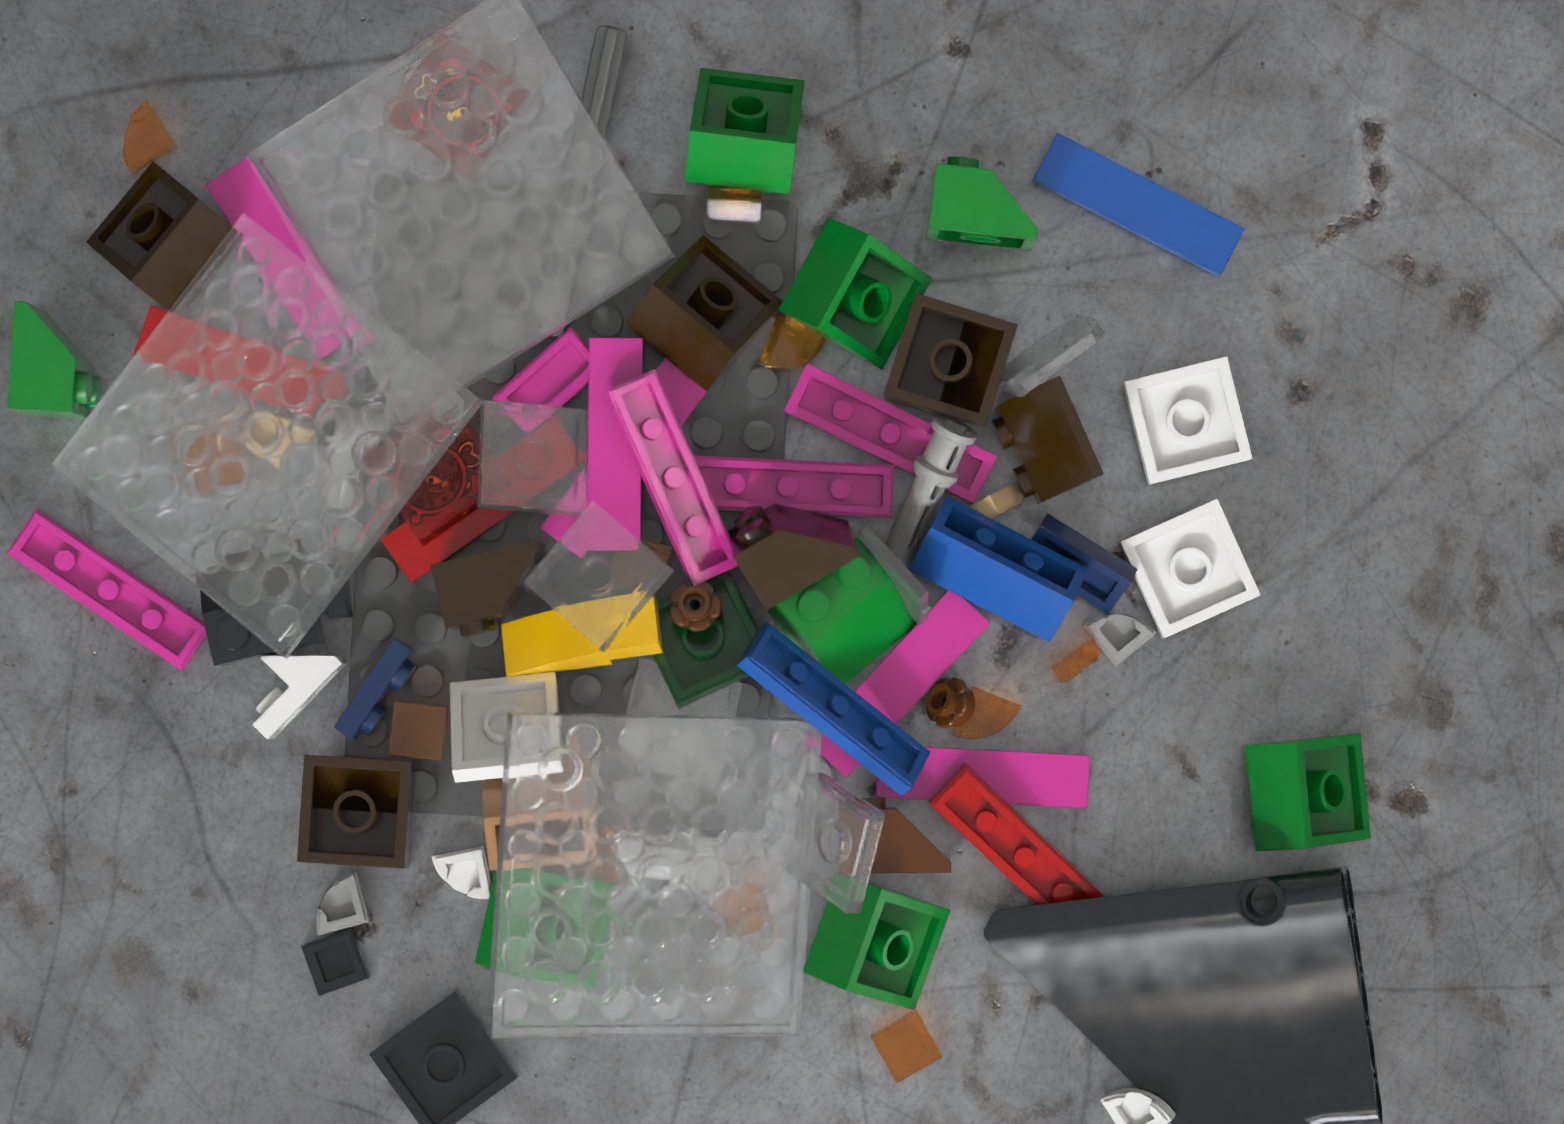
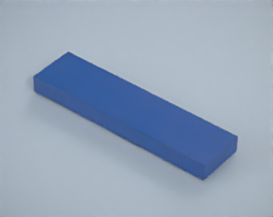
M1059 133L1056 134L1032 182L1217 277L1221 276L1244 231V228Z
M766 622L756 631L737 666L900 796L911 790L931 752L770 623Z

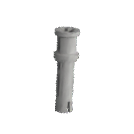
M943 415L934 416L931 423L934 431L923 455H916L913 462V472L916 475L893 523L891 532L885 541L886 546L908 570L945 488H951L953 484H956L959 477L956 469L967 445H974L977 438V433L971 427L951 417Z

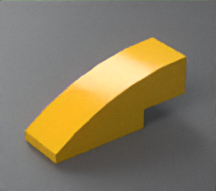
M653 592L585 602L501 624L507 677L613 665L612 660L663 653L658 602Z

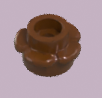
M706 581L695 586L692 582L688 585L682 583L673 590L670 596L672 606L669 609V613L674 623L679 627H685L694 632L703 631L709 628L715 618L719 617L721 613V598L719 595L714 594L713 586ZM698 601L700 607L693 610L690 608V603Z
M954 677L950 681L942 679L928 693L927 715L931 721H936V725L940 728L963 726L973 715L975 696L967 688L965 682L959 678Z

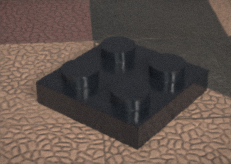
M457 990L369 1054L419 1124H455L519 1076Z

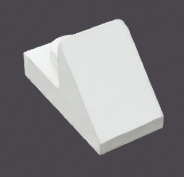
M260 656L289 687L285 692L276 687L260 702L255 710L261 716L252 725L267 740L275 739L348 663L341 656Z

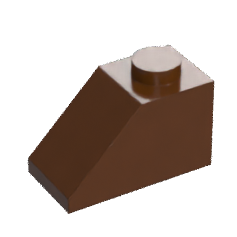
M854 798V808H843L844 874L951 873V861L896 807L886 808V798Z

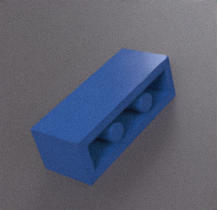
M948 496L944 499L909 567V570L929 581L946 588L1048 642L1052 640L1072 606L1088 571L1084 566Z

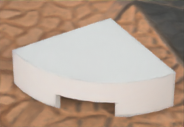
M485 845L432 856L433 864L439 876L450 887L472 898L489 899L492 878Z
M1116 1089L1106 1093L1100 1099L1115 1124H1167L1176 1116V1113L1165 1101L1141 1089Z

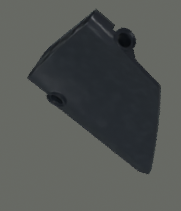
M1347 866L1300 871L1286 875L1264 876L1256 879L999 909L992 914L984 929V937L988 943L1052 1002L1138 1089L1148 1091L1165 1101L1176 1113V1116L1170 1121L1172 1124H1383L1380 1088L1350 872ZM1259 886L1267 887L1276 894L1278 905L1275 913L1271 916H1262L1253 909L1251 903L1252 894Z

